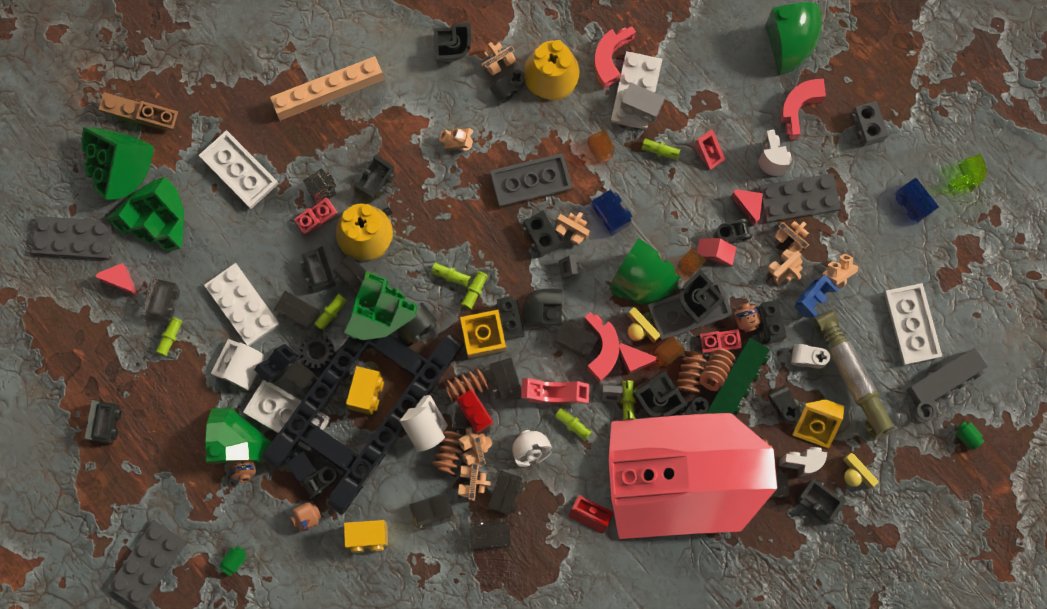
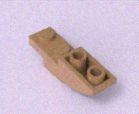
M105 92L99 106V112L116 116L117 119L169 130L174 129L178 111L144 101H141V103Z

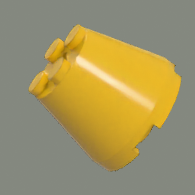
M560 40L542 43L528 57L525 63L524 75L528 89L534 95L549 99V101L560 100L570 95L579 80L578 62L569 48Z
M355 204L343 212L336 226V240L341 251L350 258L360 262L373 261L384 255L393 239V229L387 215L379 208L369 204ZM360 222L364 223L363 228H360Z

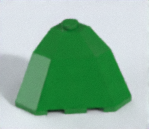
M166 177L153 180L136 191L107 218L120 233L125 235L131 233L137 236V240L150 245L152 242L161 246L162 250L167 252L181 249L184 209L178 190Z
M366 271L344 333L353 339L359 338L361 340L386 337L414 319L417 315L418 306L414 302L406 301L405 295L397 288L392 289L389 287V281L384 277Z
M231 407L211 409L206 427V462L209 464L251 461L255 464L265 463L261 460V457L271 444V441Z

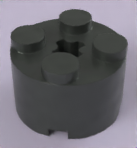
M423 302L420 303L421 308L417 310L416 317L396 330L407 344L411 343L414 345L421 339L420 335L424 331L429 333L437 325L435 323L437 319Z

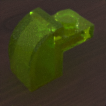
M981 153L964 159L959 164L963 176L952 179L947 185L950 191L956 189L957 191H962L966 188H969L970 192L975 190L985 180L987 175V167Z

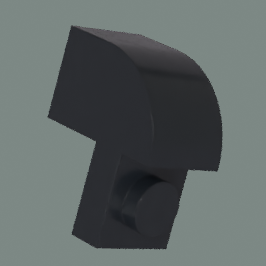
M286 344L275 348L270 357L259 363L254 371L267 383L271 381L275 383L293 366L299 356Z

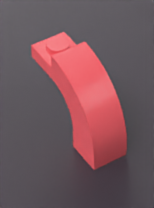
M632 26L628 29H621L617 35L613 29L603 36L597 46L594 71L603 90L620 79V73L612 61V54L621 46L635 39L636 31Z
M814 79L799 84L790 92L784 102L780 114V123H786L785 130L786 134H789L790 140H797L800 135L799 109L806 104L822 103L825 99L824 79Z
M590 312L585 316L584 322L599 337L602 349L600 355L588 365L587 370L601 383L615 366L619 354V340L610 322L603 326L601 318Z
M522 378L521 398L528 399L529 402L544 404L589 403V384L579 381L558 383Z

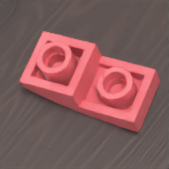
M324 198L313 208H308L302 212L294 221L303 234L306 235L332 219L338 212L330 200Z
M739 329L700 334L703 353H711L715 349H725L728 351L742 349Z

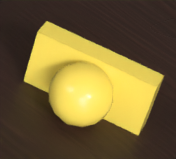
M636 308L631 309L628 317L634 323L628 327L629 337L632 340L639 341L647 336L655 343L660 337L659 332Z
M850 453L843 459L850 467L844 475V479L849 486L857 487L864 482L870 489L879 483L853 453Z

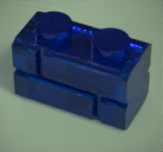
M916 177L895 193L898 204L904 205L908 210L909 218L917 223H920L939 208L938 204Z
M608 190L595 198L591 206L611 236L631 224L632 214L628 208L624 209L620 204L622 202L620 196L617 193H613L612 190Z

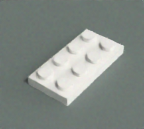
M626 51L611 118L612 123L647 130L649 122L643 121L638 115L625 113L620 107L630 83H634L652 92L656 91L662 63L661 58Z
M227 130L199 154V157L250 209L279 184Z
M236 263L204 285L247 346H251L280 325Z
M923 283L886 290L884 294L903 366L941 358L942 353Z
M263 380L243 413L279 433L299 406L301 400L274 384ZM319 411L313 420V424L324 431L331 418ZM296 422L293 425V429L300 430L303 423ZM299 442V446L311 452L310 445L307 446L303 442Z

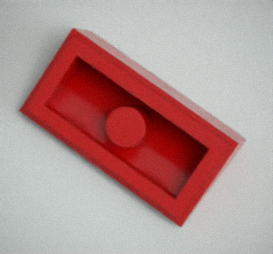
M578 495L568 516L603 534L614 512Z

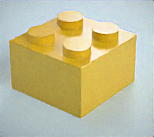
M498 310L460 317L468 359L506 351Z
M356 366L346 402L350 410L372 415L373 411H377L379 405L378 392H382L384 386L380 372Z
M385 520L344 523L345 547L350 552L361 553L364 552L365 548H370L372 551H384V547H388V530Z

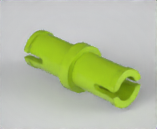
M646 138L644 139L642 150L655 153L659 157L665 156L678 161L681 149L667 146L664 142L657 143Z
M436 262L432 267L434 270H431V274L442 277L449 283L452 281L462 285L465 288L469 284L468 280L471 279V276L462 274L453 267L448 268Z
M477 271L472 284L468 285V292L461 303V306L465 309L472 310L477 297L481 296V289L488 278L485 273Z
M337 294L328 307L325 306V311L314 324L324 331L333 318L336 319L337 313L347 303V300L340 294Z
M171 317L166 331L162 332V339L155 351L157 354L167 357L172 343L176 342V335L183 321Z
M627 380L628 388L626 381H622L623 391L620 402L623 404V420H629V416L630 420H634V403H636V398H634L633 381Z
M560 408L554 416L568 427L567 430L573 431L584 441L592 433V430H589L579 422V418H574L564 408Z

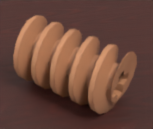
M725 349L713 350L700 375V383L711 391L719 390V387L723 386L727 379V375L735 361V356Z
M685 351L684 354L687 357L682 359L684 364L680 367L684 372H679L678 376L681 379L677 380L676 383L679 386L675 388L686 393H699L700 390L695 388V385H701L697 378H700L701 375L699 371L704 369L701 363H707V360L703 359V355L698 352Z
M475 368V375L468 371V378L461 374V381L456 377L453 378V384L446 380L445 387L452 404H454V398L457 399L471 389L474 392L475 389L483 392L482 386L488 389L485 378L478 368Z
M443 431V435L446 438L440 443L444 446H438L437 449L441 453L435 454V457L439 461H433L432 464L437 470L454 475L455 473L450 468H457L453 460L460 459L455 454L462 453L458 446H460L459 439L463 435L452 431Z

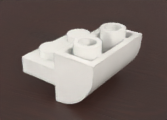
M769 130L761 141L763 152L758 160V164L765 173L771 176H782L792 161L791 154L787 152L786 146L779 147L780 139L778 135H775V130Z
M228 339L211 374L233 385L249 390L257 374L254 369L259 363L263 362L265 355L243 343Z
M430 395L424 396L415 408L408 409L400 420L418 452L436 446L445 438L443 431L448 425Z
M810 447V449L802 453L789 452V454L780 458L779 466L798 469L797 477H806L824 465L827 452H822V449L817 447Z

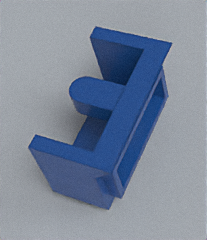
M824 274L822 278L814 279L797 299L794 307L804 318L816 317L818 313L813 308L818 302L825 303L827 301L825 294L837 292L838 288Z

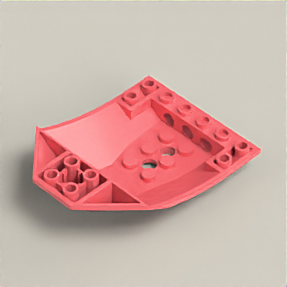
M731 413L667 416L611 422L609 447L610 488L619 539L741 532L777 490L774 449ZM667 468L674 470V477L670 480L664 477V471ZM647 470L654 472V477L650 481H647L644 476Z

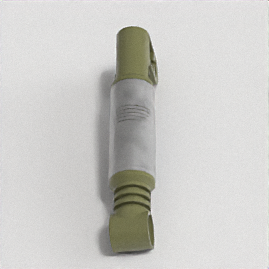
M829 310L814 317V326L818 333L823 335L825 342L828 344V352L852 394L855 403L861 406L867 417L864 426L869 438L875 441L892 433L894 425L878 398V390L852 343L843 336L844 334L839 328V322L835 313Z

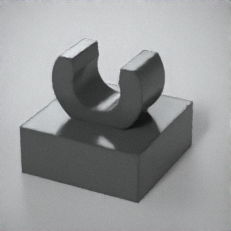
M569 255L559 260L562 279H569L583 272L578 270L577 264L581 263V260L576 259V255Z
M609 379V384L603 385L602 401L620 402L623 386H617V379Z

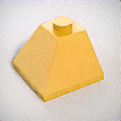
M829 400L806 403L792 435L829 448L843 420L844 406Z

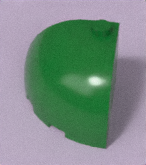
M800 2L772 8L765 26L779 76L799 68L815 50L822 30V13L818 4Z
M83 127L81 149L82 152H85L86 163H83L87 177L91 178L94 183L92 186L94 190L107 200L120 199L133 193L148 174L154 146L141 139L120 132Z
M638 238L614 276L609 289L612 290L611 293L617 298L623 297L634 304L648 305L671 297L681 285L682 278L680 274L676 275L674 273L676 268L668 260H665V262L661 260L658 251Z

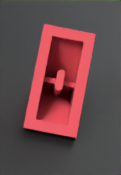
M712 129L696 139L693 148L708 169L711 170L725 160Z
M743 190L733 191L731 198L752 225L755 226L760 219L763 193Z
M721 238L699 239L695 257L732 266L736 247Z
M123 263L99 272L96 275V278L101 282L134 295L137 292L128 268Z
M622 343L619 345V354L628 374L650 366L656 360V357Z

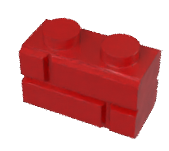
M473 389L456 399V403L472 425L476 434L483 432L494 424Z

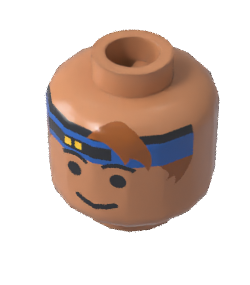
M749 302L739 305V310L734 313L739 329L749 332L759 328L762 318L756 305L750 306Z
M254 462L229 463L231 477L234 480H239L240 483L250 481L251 477L256 474Z
M309 502L295 507L292 510L293 516L290 517L293 527H298L302 532L317 526L319 519H321L317 506Z

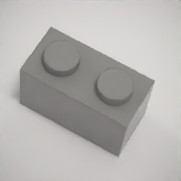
M630 83L620 108L627 114L640 116L643 121L655 123L665 97Z

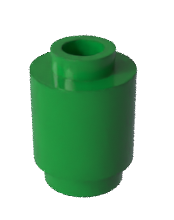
M964 421L956 427V436L972 451L984 443L982 434L971 422L966 423Z
M239 545L236 547L231 546L221 559L219 568L229 576L237 573L248 558L245 555L247 553L246 550Z

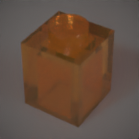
M605 129L588 137L587 144L597 162L601 160L604 162L613 157L615 147Z
M691 248L679 261L677 267L691 278L704 266L706 259L694 248Z
M672 335L655 350L654 354L656 355V361L661 366L664 364L667 368L686 349Z

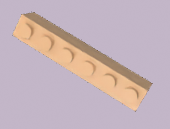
M374 56L270 98L281 121L381 82L384 79L378 61Z

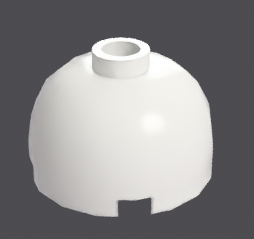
M525 430L514 441L512 452L517 465L527 467L530 466L529 462L536 460L537 464L549 457L552 453V446L543 433Z

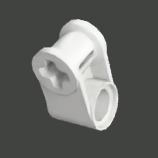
M804 344L793 345L792 365L821 369L830 360V354L826 349ZM818 355H821L822 362H819Z

